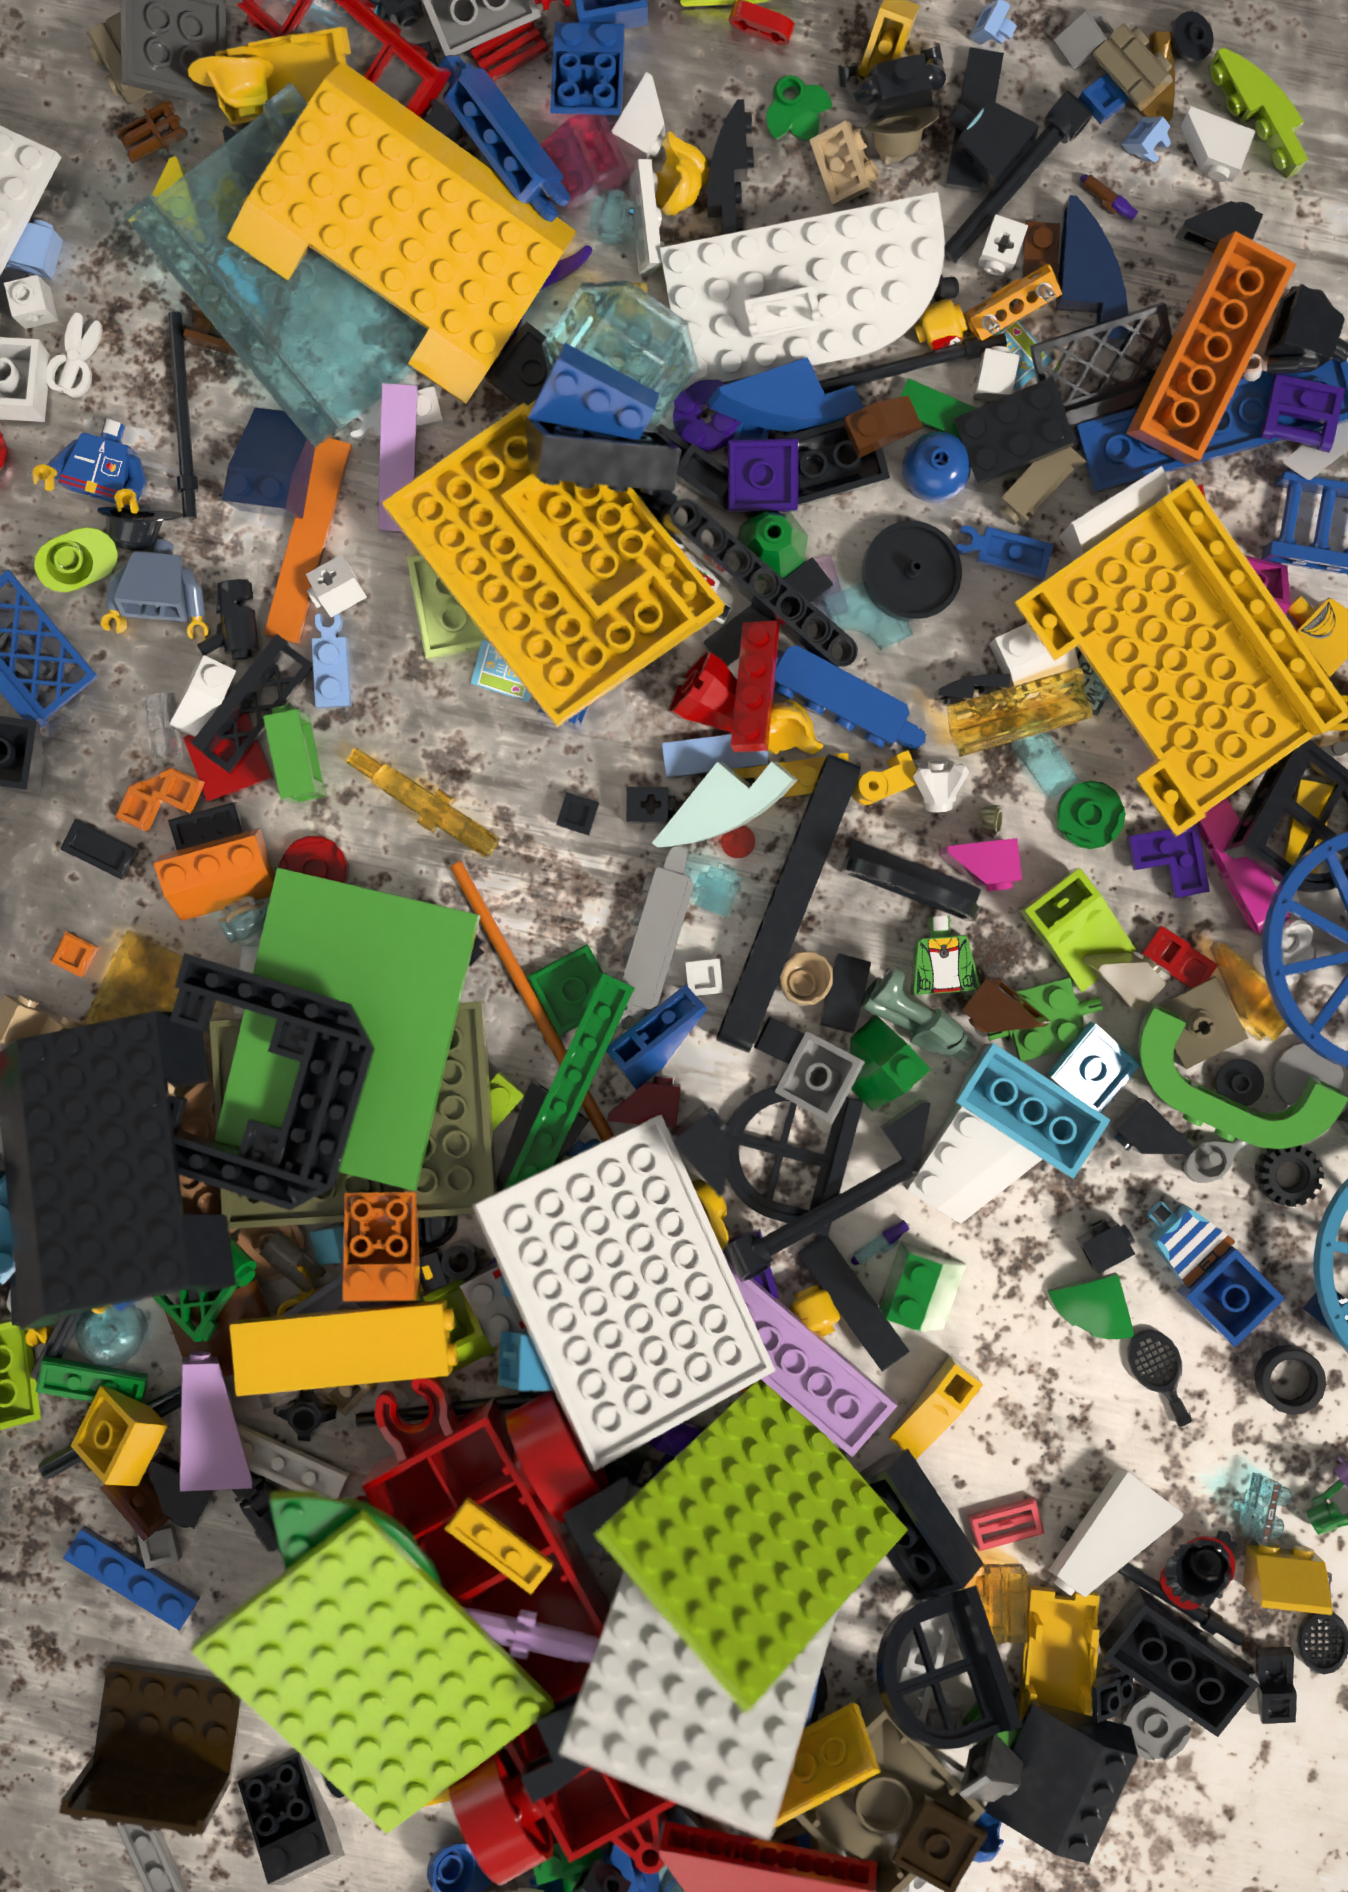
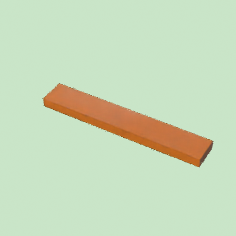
M317 435L303 519H294L264 630L265 636L273 638L278 634L286 641L299 645L311 601L307 590L312 586L306 574L318 568L321 564L352 450L350 443Z

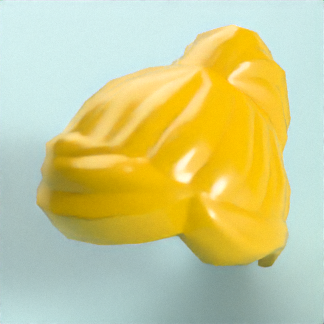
M669 131L662 142L667 158L661 172H655L658 180L655 197L656 204L666 216H676L678 212L686 210L695 203L701 188L706 186L709 181L710 167L705 155L696 146L682 141L672 131Z
M793 700L773 703L768 751L776 755L780 751L796 747L809 754L819 752L823 748V744L816 740L813 722L807 711L797 701Z

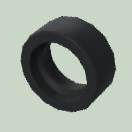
M1292 1345L1276 1346L1265 1352L1257 1362L1254 1373L1255 1387L1261 1398L1277 1411L1289 1415L1304 1414L1315 1408L1323 1398L1327 1385L1325 1371L1320 1362L1304 1349ZM1293 1359L1300 1361L1306 1366L1310 1374L1308 1388L1301 1396L1287 1400L1280 1398L1274 1393L1270 1378L1273 1370L1279 1363Z

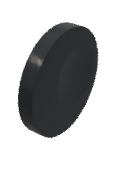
M911 520L892 524L882 530L872 540L864 554L862 580L866 593L880 611L893 619L904 622H921L931 619L946 609L959 591L962 580V564L958 551L946 534L928 523Z

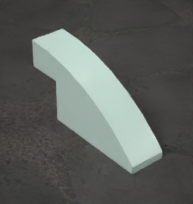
M771 761L751 786L724 762H717L652 843L656 847H670L697 843L721 836L743 826L765 812L782 798L798 779L778 762Z

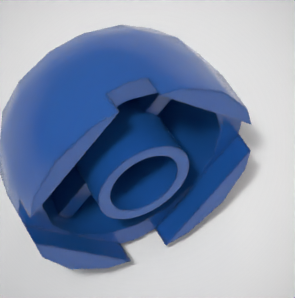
M933 431L920 436L909 446L902 462V476L910 488V492L927 503H943L963 491L971 476V465L966 447L960 438L948 432Z

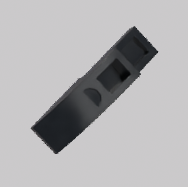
M737 99L724 121L714 147L709 171L707 218L721 217L722 235L744 231L743 216L736 217V204H742L741 182L747 181L748 169H754L753 146L747 147L746 134H752L751 112H745L744 99Z

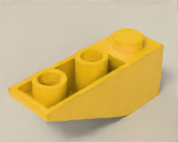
M949 1356L889 1436V1440L903 1450L908 1448L917 1460L963 1413L983 1386V1383L976 1374Z

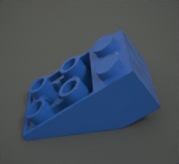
M555 22L551 114L621 115L625 73L624 24Z

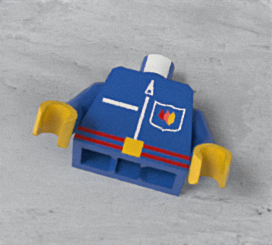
M105 419L100 437L82 433L78 439L68 444L46 465H37L32 471L33 484L36 485L39 480H45V490L47 491L54 489V479L59 478L58 483L69 491L114 503L117 506L118 512H121L123 506L130 508L134 514L139 511L137 501L146 487L147 480L141 459L137 457V453L130 446L121 443L126 426L110 419Z

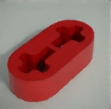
M745 0L735 1L728 19L734 28L782 46L790 43L796 27L789 17Z

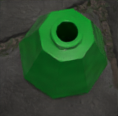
M758 512L740 525L738 540L783 579L804 564L808 534L791 512ZM759 575L755 579L765 581L763 577Z

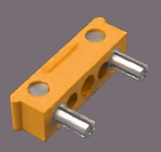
M1047 264L1026 277L1016 279L994 292L990 298L969 309L963 316L973 336H978L983 341L1039 307L1051 302V300L1062 295V291L1051 265ZM1018 298L1017 304L1009 308L1010 302Z

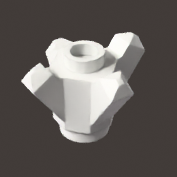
M944 759L930 760L928 765L924 760H914L917 772L913 778L922 794L925 810L929 812H947L952 810L953 802L956 801V795L970 773L964 764L958 765L955 761L949 762Z

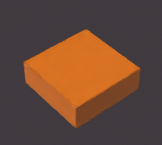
M65 931L50 962L79 977H84L99 946L69 931Z

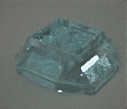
M611 281L595 284V282L581 283L542 344L548 375L564 343H567L660 393L655 412L647 425L659 423L698 367L688 322L629 281ZM620 358L626 365L622 367L615 366L610 359Z

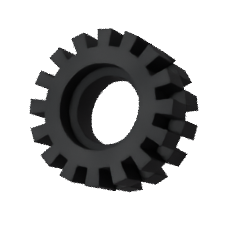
M1299 1145L1284 1149L1266 1148L1267 1153L1265 1155L1260 1154L1258 1157L1261 1160L1260 1165L1255 1164L1254 1169L1258 1171V1176L1254 1177L1255 1182L1260 1184L1259 1190L1266 1194L1268 1199L1283 1206L1296 1207V1204L1303 1206L1307 1204L1306 1200L1308 1198L1313 1200L1317 1196L1314 1193L1316 1189L1321 1190L1323 1185L1319 1183V1179H1324V1172H1321L1319 1168L1323 1167L1322 1163L1316 1160L1315 1157L1317 1155L1306 1147ZM1287 1161H1294L1301 1169V1178L1292 1187H1283L1277 1180L1279 1166Z

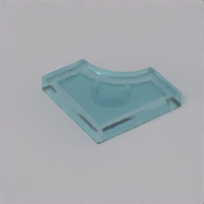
M863 582L822 600L830 620L843 631L851 630L865 634L875 642L880 651L913 636L908 622L899 621L887 616L873 604L866 593Z

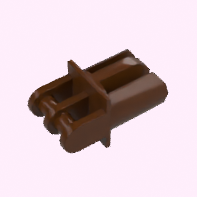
M171 101L163 102L148 111L146 107L143 108L146 113L145 115L115 130L117 138L121 140L128 152L127 157L130 163L134 164L164 147L169 152V147L188 136L187 130L180 126L181 119L179 115H174L172 111L174 106ZM163 116H164V118H165V119L159 121L158 123H155V122H154L155 120H157V119H159V118H161V117H163ZM169 130L172 131L171 133L165 135L164 137H162V135H161V134H163V133H165V132H167V131H169Z

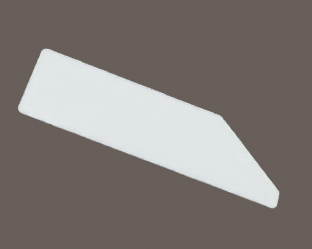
M1348 422L1337 425L1334 443L1330 452L1318 451L1317 446L1304 444L1283 460V463L1305 479L1311 480L1348 451Z

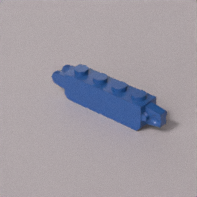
M450 55L445 56L439 67L449 69L452 75L448 79L450 85L443 94L444 102L515 198L524 204L531 203L542 218L553 222L559 214L556 210L557 208L554 207V204L548 197H552L555 203L564 207L571 200V196L561 183L564 176L485 69L474 68L470 63H464L456 55L451 57Z
M798 645L788 647L785 652L777 651L775 693L789 700L793 696L805 702L803 706L805 709L819 716H822L823 712L836 718L834 721L835 725L848 732H852L855 728L866 734L865 741L880 749L884 745L891 747L896 742L903 747H908V749L917 750L923 743H926L927 734L924 733L925 731L907 721L910 713L906 703Z

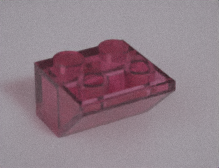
M575 115L567 119L540 144L564 176L561 183L571 196V200L565 206L566 211L630 184L629 168L605 115Z

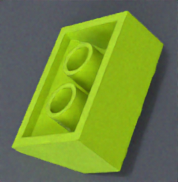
M11 1319L0 1320V1430L41 1419L38 1393L35 1392L37 1382L31 1377V1371L35 1365L33 1348L26 1343L25 1339L29 1331L21 1330L20 1326H13Z

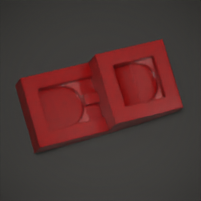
M1162 925L1142 953L1144 957H1149L1161 970L1189 989L1208 980L1218 964L1190 947L1191 944Z

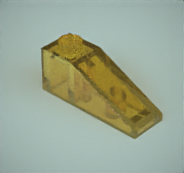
M1213 942L1210 950L1216 964H1218L1217 967L1239 1019L1246 1024L1244 1030L1259 1042L1262 1039L1275 1042L1288 1025L1275 1006L1266 979L1225 943Z

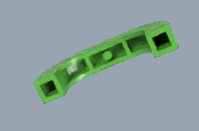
M1153 1002L1150 1003L1139 1030L1138 1051L1141 1065L1151 1087L1168 1105L1184 1113L1182 1117L1186 1121L1200 1127L1203 1123L1216 1128L1214 1132L1226 1140L1234 1141L1236 1137L1254 1146L1270 1149L1299 1146L1317 1138L1330 1128L1348 1101V1096L1343 1090L1310 1076L1300 1097L1290 1107L1273 1113L1259 1112L1187 1079L1175 1068L1173 1060L1174 1048L1186 1025L1183 1016Z

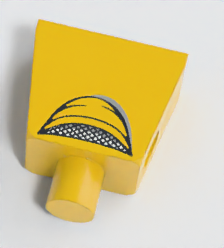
M1299 595L1290 604L1287 613L1299 623L1294 629L1327 677H1330L1348 659V609L1329 597L1313 607Z

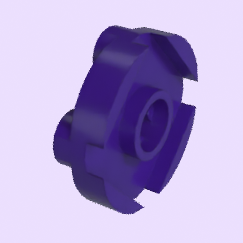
M707 379L693 383L684 391L678 393L674 399L673 423L677 434L688 444L694 443L705 452L718 450L726 446L728 440L734 438L733 433L737 426L741 425L740 421L717 411L711 415L709 423L700 419L705 409L713 410L708 405L707 401L718 387L725 385L718 379Z

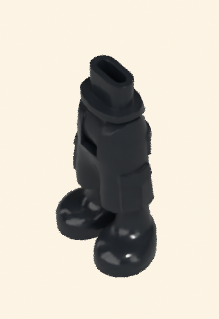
M250 1471L252 1488L231 1489L237 1496L234 1500L236 1503L240 1502L239 1506L242 1513L255 1529L254 1533L268 1552H274L277 1549L281 1554L270 1501L271 1493L280 1491L271 1483L265 1481V1477L260 1476L258 1478L254 1472Z

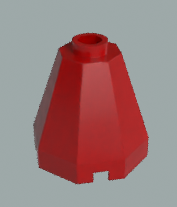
M704 652L685 674L684 677L687 680L683 687L678 685L667 711L678 718L732 733L737 679L722 659L711 652Z

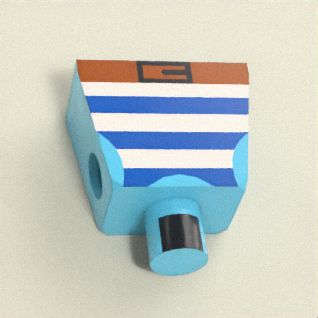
M1159 1201L1147 1213L1149 1218L1158 1226L1150 1235V1241L1175 1277L1188 1288L1236 1242L1232 1237L1184 1204L1173 1212L1163 1201Z

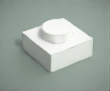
M719 958L685 962L687 985L696 996L723 993Z

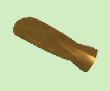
M1156 31L1149 34L1150 52L1155 55L1160 51L1170 62L1172 68L1168 72L1173 81L1141 112L1145 117H1164L1167 122H1170L1173 117L1175 96L1173 42L1171 32Z

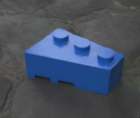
M564 343L535 400L528 419L639 440L655 412L660 393L577 348Z

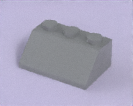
M420 0L444 55H450V57L541 17L534 0Z

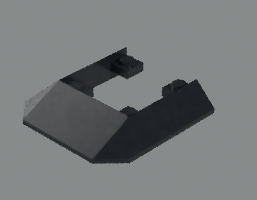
M184 953L175 983V988H178L179 991L171 1015V1022L200 1031H208L216 1000L276 1018L277 1022L268 1052L300 1061L301 1063L282 1128L250 1119L247 1122L240 1149L179 1130L188 1098L169 1093L179 1175L283 1209L293 1210L335 1187L375 1047L351 1003Z

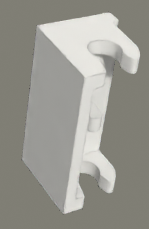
M815 286L744 300L750 323L749 329L753 339L822 325Z

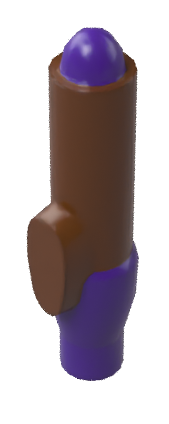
M1083 174L1080 177V181L1083 184L1082 187L1101 200L1100 205L1114 215L1118 213L1133 221L1139 211L1132 207L1123 196L1115 193L1091 174Z

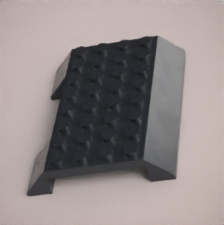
M152 1011L15 1040L0 1052V1123L20 1328L23 1331L59 1323V1316L193 1288L200 1293L236 1286L227 1216L184 1215L167 1081L174 1088L209 1082L203 1031L171 1022L172 1012Z

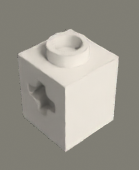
M995 214L977 265L984 267V271L991 275L1003 276L1005 274L1010 276L1028 225ZM999 244L1005 246L1004 253L998 252Z
M39 275L4 283L11 315L22 327L27 329L58 321L51 288Z
M993 346L991 349L986 348L980 360L973 398L993 402L1012 394L1020 355L1012 354L1011 349L1002 346Z
M342 554L306 574L312 586L307 590L311 600L317 608L323 606L330 617L367 598L355 573Z

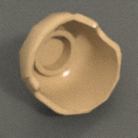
M814 951L795 953L784 965L779 980L780 990L788 1001L799 1006L815 1005L828 994L832 987V967L824 956Z

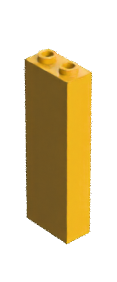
M446 1300L237 1320L230 1324L236 1396L448 1376L453 1370V1365L458 1363L456 1344H450L449 1330H454L453 1309H447Z

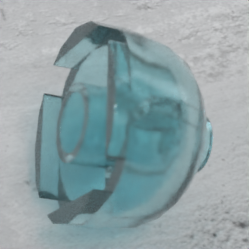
M135 1304L121 1312L113 1306L104 1307L105 1312L101 1314L94 1313L92 1310L83 1311L76 1323V1342L78 1349L86 1359L97 1365L114 1366L125 1363L139 1353L147 1340L148 1323L142 1309H138Z

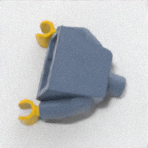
M157 539L153 543L151 553L137 551L132 553L128 563L123 564L109 578L106 608L109 609V613L101 619V626L105 631H110L113 618L117 621L116 633H123L127 628L125 617L187 622L189 616L192 618V622L187 627V634L191 639L195 640L193 629L198 624L204 628L205 639L210 636L211 630L209 625L202 621V616L205 615L202 589L193 571L184 566L182 557L173 555L174 545L171 542Z

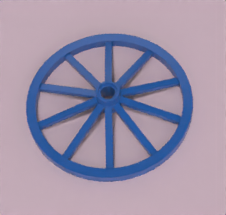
M1344 832L1328 838L1308 850L1293 864L1279 883L1265 918L1262 958L1269 992L1277 1010L1288 1027L1316 1054L1348 1069V1051L1331 1043L1320 1034L1348 995V973L1311 1024L1295 1003L1285 977L1348 962V951L1283 965L1282 933L1287 911L1348 945L1347 930L1292 900L1303 880L1318 864L1325 860L1348 913V880L1336 854L1337 851L1348 847V832Z

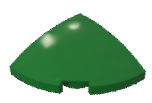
M1116 1272L1085 1282L1079 1280L1047 1290L1057 1311L1072 1326L1077 1325L1083 1330L1090 1332L1091 1336L1102 1339L1117 1340L1134 1337L1126 1299Z

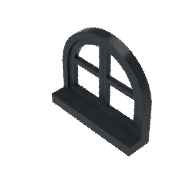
M1309 739L1267 769L1223 852L1232 859L1247 856L1281 882L1293 865L1266 844L1282 813L1285 811L1310 831L1296 859L1297 861L1314 847L1318 838L1324 841L1338 835L1325 824L1341 794L1348 805V769ZM1308 765L1334 785L1318 819L1291 799ZM1348 847L1337 851V853L1344 857L1340 864L1348 880ZM1329 871L1322 874L1309 873L1297 890L1317 893L1337 887Z
M852 840L840 870L843 874L967 922L976 921L981 908L976 903L982 889L856 840Z
M778 1084L763 1088L748 1097L731 1116L727 1124L730 1131L725 1134L730 1141L727 1180L735 1194L755 1212L785 1223L791 1222L839 1195L864 1103L861 1099L850 1096L846 1097L833 1124H831L824 1154L787 1145L797 1104L790 1102L780 1143L743 1133L750 1120L759 1111L772 1104L789 1101L775 1093ZM740 1145L776 1155L766 1196H763L754 1189L745 1177L739 1158ZM783 1157L820 1166L809 1210L772 1200ZM831 1223L814 1233L828 1236Z
M977 1585L915 1604L900 1612L891 1621L882 1636L876 1660L877 1684L880 1697L888 1715L899 1730L908 1738L927 1748L947 1750L968 1746L1000 1732L1013 1731L1023 1727ZM948 1613L963 1659L935 1669L921 1623ZM913 1630L926 1673L898 1683L897 1659L899 1650L907 1634ZM967 1672L982 1719L954 1729L940 1682ZM931 1686L945 1730L930 1727L919 1720L909 1709L903 1696Z

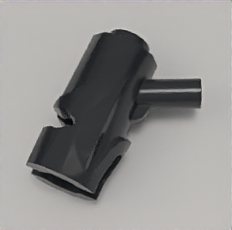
M234 579L217 583L216 614H220L221 623L217 625L216 634L197 644L202 655L206 656L224 646L225 654H231L232 660H247L253 658L252 653L259 651L256 612L248 606H243L247 602L253 601L252 582H249V580Z

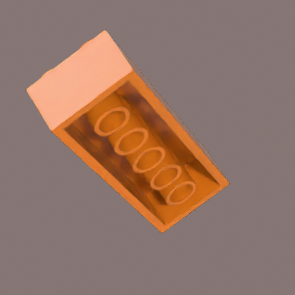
M1236 231L1220 239L1126 434L1186 465L1201 461L1297 264Z

